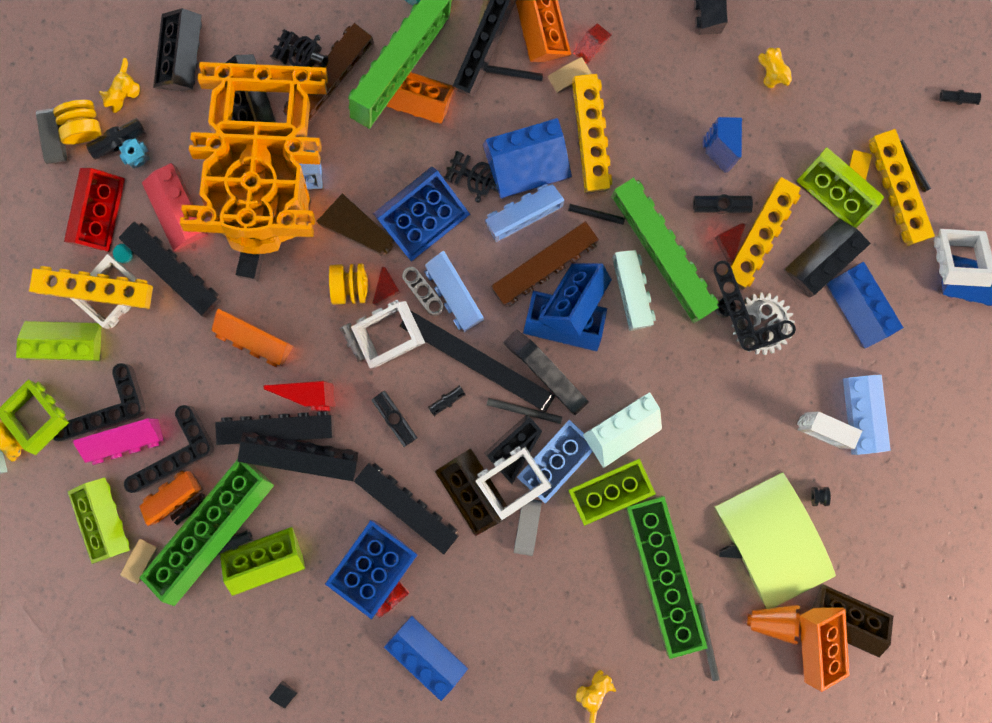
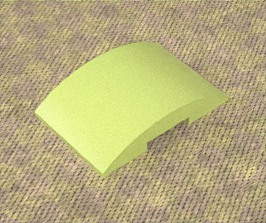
M783 472L715 506L731 541L736 545L750 578L766 609L774 608L836 576L814 524Z

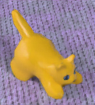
M768 48L765 54L760 53L758 56L759 62L766 69V76L764 77L765 86L774 88L779 83L789 86L792 80L791 71L784 64L780 48Z
M123 58L120 71L114 77L110 88L105 92L99 91L103 106H112L113 113L121 110L126 97L136 98L140 92V85L126 73L128 67L127 58Z
M0 420V450L12 462L21 455V449L23 448L2 420Z
M602 670L595 673L589 687L581 686L576 692V700L590 712L589 723H595L597 711L605 694L609 691L616 692L612 678L604 675Z

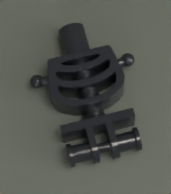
M285 29L282 30L281 37L277 38V41L280 42L279 45L273 46L274 51L270 55L272 59L280 61L285 65L289 59V63L292 66L313 67L314 64L326 67L329 62L328 56L320 54L322 47L317 43L321 38L320 35H315L314 40L307 36L299 38L294 32H289Z
M455 151L454 158L450 160L452 166L446 168L447 173L443 177L444 180L452 183V178L455 174L457 178L454 185L458 186L463 175L468 177V190L470 193L477 195L475 198L477 203L481 201V196L487 197L490 190L498 193L488 163L479 162L470 171L467 166L471 156L467 155L464 163H461L460 161L464 154ZM456 166L461 168L460 171L455 170ZM483 167L480 173L477 174V172H475L477 169ZM487 171H490L486 177L483 176ZM471 179L476 181L475 189L471 187ZM479 183L483 184L482 191L478 189Z

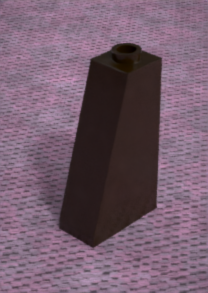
M343 193L317 220L321 227L381 256L384 253L388 254L394 247L392 245L394 240Z

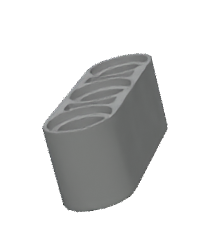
M406 268L403 271L402 277L407 286L430 315H440L444 309L440 298L416 268ZM409 272H415L417 274V277L414 281H408L406 279V276ZM419 288H428V294L426 296H419ZM432 302L440 304L438 311L433 312L429 309Z
M533 499L521 507L514 553L533 556L542 501Z

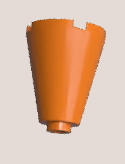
M800 605L753 610L752 614H748L747 626H751L752 631L798 645V640H794L795 636L799 637L800 614L796 613V609H800Z

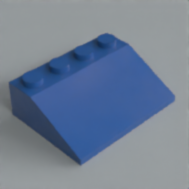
M558 118L491 137L483 143L500 199L572 177L565 139Z
M432 166L372 213L411 262L470 215L438 170Z
M370 520L325 585L370 619H373L418 554L378 522Z

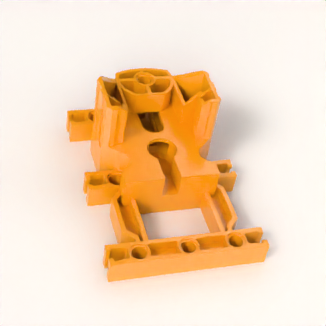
M200 62L199 68L201 73H198L201 89H213L208 119L213 133L191 132L190 140L194 146L206 145L204 147L189 145V152L193 159H206L203 161L199 193L205 206L182 205L181 211L185 217H180V225L183 231L222 233L227 237L232 249L249 254H266L278 251L281 242L294 237H314L312 225H315V217L313 211H309L310 196L302 168L299 164L320 165L321 157L319 152L322 150L320 138L306 137L310 112L308 94L327 95V69L323 67ZM235 90L289 93L286 123L232 121ZM306 150H318V151H315V152H307ZM189 217H197L196 220H185L189 219ZM207 217L211 218L209 221H204Z

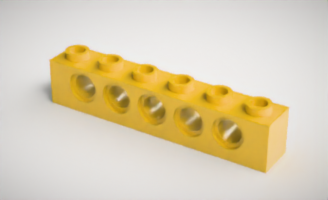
M597 74L574 76L572 87L584 192L607 191L610 189V185H612V175L608 173L610 157L606 155L608 138L604 136L606 120L605 117H602L601 111L604 109L603 98H600L599 91L602 89L601 80L598 79ZM584 92H590L593 95V99H586ZM586 111H593L595 114V118H588L586 115ZM589 129H593L597 132L596 138H592L589 136ZM591 148H596L599 151V157L591 155ZM593 167L600 168L601 176L594 175Z
M896 129L873 136L869 140V149L876 158L875 165L883 177L882 185L888 191V201L890 206L894 207L896 213L895 220L902 229L901 236L903 241L907 243V246H911L935 237ZM884 149L890 151V157L884 155ZM890 166L896 168V175L890 172ZM897 184L903 187V193L897 190ZM904 202H907L909 204V211L904 209ZM910 220L916 222L915 229L910 226Z
M782 177L775 183L730 265L738 287L742 290L752 285L755 279L753 274L756 270L759 271L764 263V260H762L764 254H769L774 245L771 243L773 238L779 236L783 229L780 227L783 220L787 221L791 215L790 207L792 204L795 205L801 196L799 194L801 188ZM778 197L785 199V206H781L778 203ZM769 214L776 216L777 221L775 223L769 220ZM760 230H764L767 232V239H762L760 237ZM752 246L758 249L759 253L757 256L751 254L750 248ZM742 263L748 264L749 272L741 270Z
M40 266V269H32L29 291L36 294L150 309L153 286L147 284L148 281L141 279L129 282L128 278L117 276L115 280L109 279V275L97 274V277H93L88 272L78 271V274H71V270L59 269V272L52 271L51 267ZM56 277L57 283L51 286V279ZM72 280H75L76 286L73 289H70V282ZM94 282L95 289L90 292L88 289L89 284ZM110 285H114L115 288L112 294L107 292ZM132 287L134 293L132 296L127 297L126 292Z

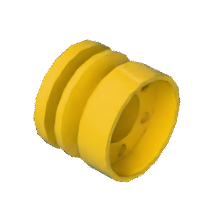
M69 101L53 109L56 123L62 125L59 127L58 132L63 144H82L101 136L102 132L99 122L94 119L97 114L92 101Z
M358 263L357 272H355L354 264H350L349 273L345 272L343 264L330 265L329 289L332 305L346 304L347 295H350L352 304H356L357 295H359L360 303H366L368 278L363 263Z

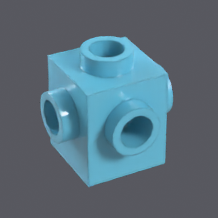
M136 138L124 141L122 146L119 147L122 153L119 156L125 165L128 164L133 168H137L150 160L147 154L149 152L143 141L140 143Z

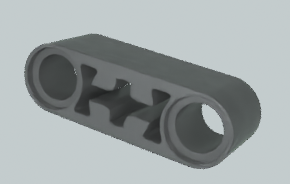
M55 107L36 111L41 148L46 164L67 161L66 146L61 142L58 132L59 127L62 125L56 123V117L53 113Z

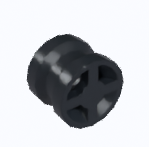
M722 298L718 301L717 306L719 308L715 312L718 316L724 318L730 315ZM732 301L730 304V308L732 311L736 310V304L734 301Z
M812 487V506H818L819 504L830 506L831 494L829 487H824L823 489Z

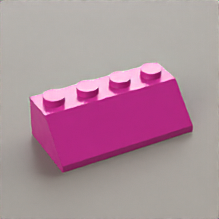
M147 418L73 440V443L85 463L92 462V465L103 463L104 458L110 457L113 460L123 457L122 453L129 451V454L140 452L141 447L147 446L150 449L160 446L159 442L164 441L159 420Z

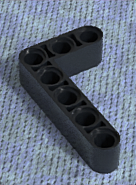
M719 261L715 264L713 269L739 343L744 350L753 351L790 338L795 334L796 327L793 322L788 320H782L754 330L730 264L726 261ZM725 264L728 267V272L725 275L718 274V265ZM731 282L734 284L735 288L732 293L724 291L725 283ZM734 300H738L741 303V309L736 312L730 308V304ZM742 318L748 322V326L743 330L737 327V321ZM785 323L791 325L792 329L789 334L781 332V326ZM766 330H770L773 333V338L770 341H765L762 338V334ZM747 337H752L755 342L750 348L745 347L743 343Z
M516 329L503 342L575 416L589 403L542 350L519 330Z
M123 363L116 364L113 367L112 375L121 400L120 404L68 420L69 423L63 428L65 431L64 436L61 438L57 434L53 440L68 441L143 416L146 407L133 367ZM123 367L127 370L125 377L120 375V370ZM130 385L133 388L132 394L128 396L125 390L127 386ZM136 403L138 405V412L133 414L131 407ZM115 410L120 412V417L117 420L113 417ZM98 415L102 420L99 426L95 424V418ZM78 422L83 424V429L80 432L76 428Z
M182 405L175 411L176 419L189 445L128 476L124 481V488L127 492H141L212 454L214 445L194 407ZM184 409H188L190 412V416L187 419L182 417ZM193 426H197L199 430L196 436L191 434ZM202 443H205L208 447L205 453H202L199 449ZM184 452L190 454L188 462H185L182 458ZM167 461H171L173 464L171 471H168L165 467ZM150 470L156 473L154 480H151L148 476ZM133 479H136L139 483L137 489L131 486Z

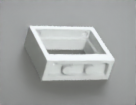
M940 229L938 236L934 238V248L937 250L936 260L940 264L939 274L943 278V283L991 287L992 253L986 231ZM950 246L973 247L978 268L954 267Z
M108 254L90 273V276L97 277V274L107 275L115 267L131 282H135L138 279L120 262L116 261L113 256ZM94 282L90 283L88 287L91 292L95 288ZM134 289L128 293L127 297L133 295ZM70 298L106 329L113 328L119 322L118 318L122 313L125 314L131 309L130 306L118 305L105 319L85 300Z
M395 300L387 304L388 308L384 310L382 308L372 312L373 316L369 318L366 316L356 320L357 324L351 326L370 369L378 367L425 343L406 301L399 302ZM399 311L411 336V340L378 356L366 328Z
M806 412L800 416L797 423L799 431L839 449H855L862 430L821 412Z
M518 446L510 452L511 456L505 460L502 457L493 463L495 465L494 468L491 470L486 468L477 474L479 478L476 479V483L501 520L551 488L550 482L526 447L521 449ZM524 456L541 483L503 508L486 483V480Z

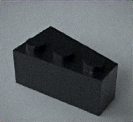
M526 415L484 454L492 463H495L502 457L505 460L511 456L510 452L518 446L521 449L526 447L530 453L542 430ZM524 456L500 471L511 484H513L520 468L524 465L526 460Z

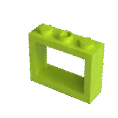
M28 379L0 407V419L25 451L37 455L69 422L65 418V412L55 405V399L45 393L46 388L40 382L34 383ZM34 395L51 418L31 437L14 414Z

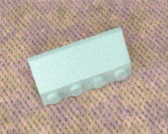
M636 250L616 252L612 260L629 331L651 327L654 325L653 321H656L654 310H650L649 306L651 302L649 291L646 292L644 284H647L645 273H641L640 269L642 265L641 255H637Z
M649 392L583 434V437L603 468L662 430L660 408Z

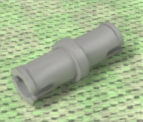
M351 323L342 326L340 331L347 341V347L351 348L357 362L364 360L365 357L352 331Z

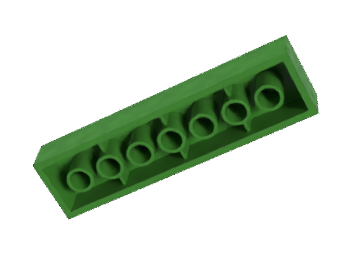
M420 0L418 4H414L409 17H405L398 32L395 31L392 34L388 46L385 45L380 52L379 58L371 63L369 72L363 74L358 87L351 90L348 96V109H350L351 119L369 129L372 127L450 18L451 0Z
M633 177L616 188L611 197L694 324L718 309V300L713 294H709L706 289L708 287L707 283L696 274V266L685 257L687 255L685 249L681 245L678 246L674 240L676 239L675 234L671 229L668 230L664 224L666 222L660 212L657 214L653 208L655 206L653 200L644 194L643 191L645 189L639 180L636 181Z
M236 460L139 578L161 602L175 606L275 485L253 464L237 462Z
M665 496L647 499L626 507L667 656L669 659L707 649Z

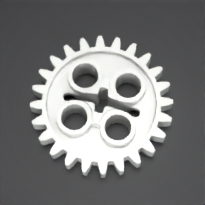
M759 293L758 298L755 294L751 295L752 301L748 297L744 299L748 314L754 320L753 328L774 314H777V317L766 323L765 327L773 324V322H780L782 320L795 323V321L789 320V317L793 315V313H787L790 306L783 307L782 305L785 301L777 302L778 296L771 299V293H768L764 298L763 293ZM762 306L769 308L770 313L768 316L761 312ZM743 318L737 321V327L741 330L748 326ZM788 323L781 326L783 334H788L792 329ZM766 330L763 332L765 341H770L773 338L772 331ZM747 337L743 343L744 346L748 345V348H750L755 342L752 337ZM784 339L756 349L755 354H759L760 350H762L763 355H766L768 350L772 354L775 353L774 347L777 350H781L780 343L783 345L788 343Z

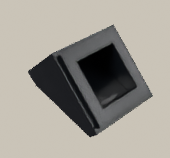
M733 544L716 551V555L719 557L742 558L736 545Z
M282 681L269 699L286 708L297 692Z

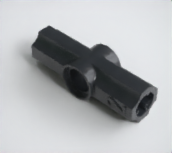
M136 118L120 127L116 126L104 132L103 136L86 144L93 159L96 160L112 151H120L119 147L122 146L124 141L138 138L146 133L142 124Z
M723 194L720 196H694L693 200L694 213H752L753 208L752 196H729ZM719 200H724L727 203V208H721L718 204Z
M386 391L381 392L372 399V402L403 447H406L418 438ZM394 413L400 417L397 424H392L389 420L390 416Z

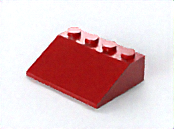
M326 381L263 385L264 390L305 407H311L313 411H330V407H335L334 386Z

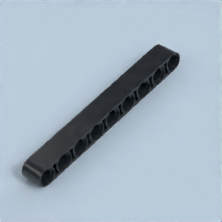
M411 311L426 343L540 410L547 412L555 398L554 394ZM402 320L400 327L408 331Z

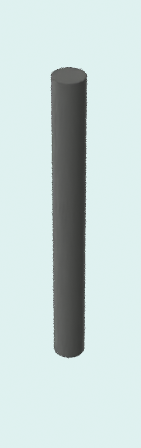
M488 398L487 406L559 424L562 421V416Z
M698 603L695 606L707 644L705 651L712 681H718L720 677L703 603Z

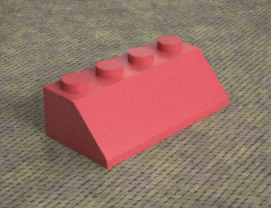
M170 163L155 170L142 182L173 251L208 236L207 232L183 231L180 225V217H185L181 211L182 205H194L174 164ZM189 217V219L185 220H196L197 217Z

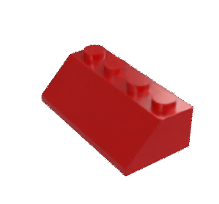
M80 168L64 242L109 252L125 178L94 168Z

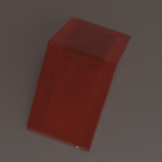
M597 23L586 32L573 53L579 58L583 57L585 63L589 64L612 35Z
M744 223L715 237L727 262L731 263L735 259L746 225Z
M383 266L372 302L375 306H379L401 293L388 270Z
M400 581L376 613L378 618H381L409 594Z

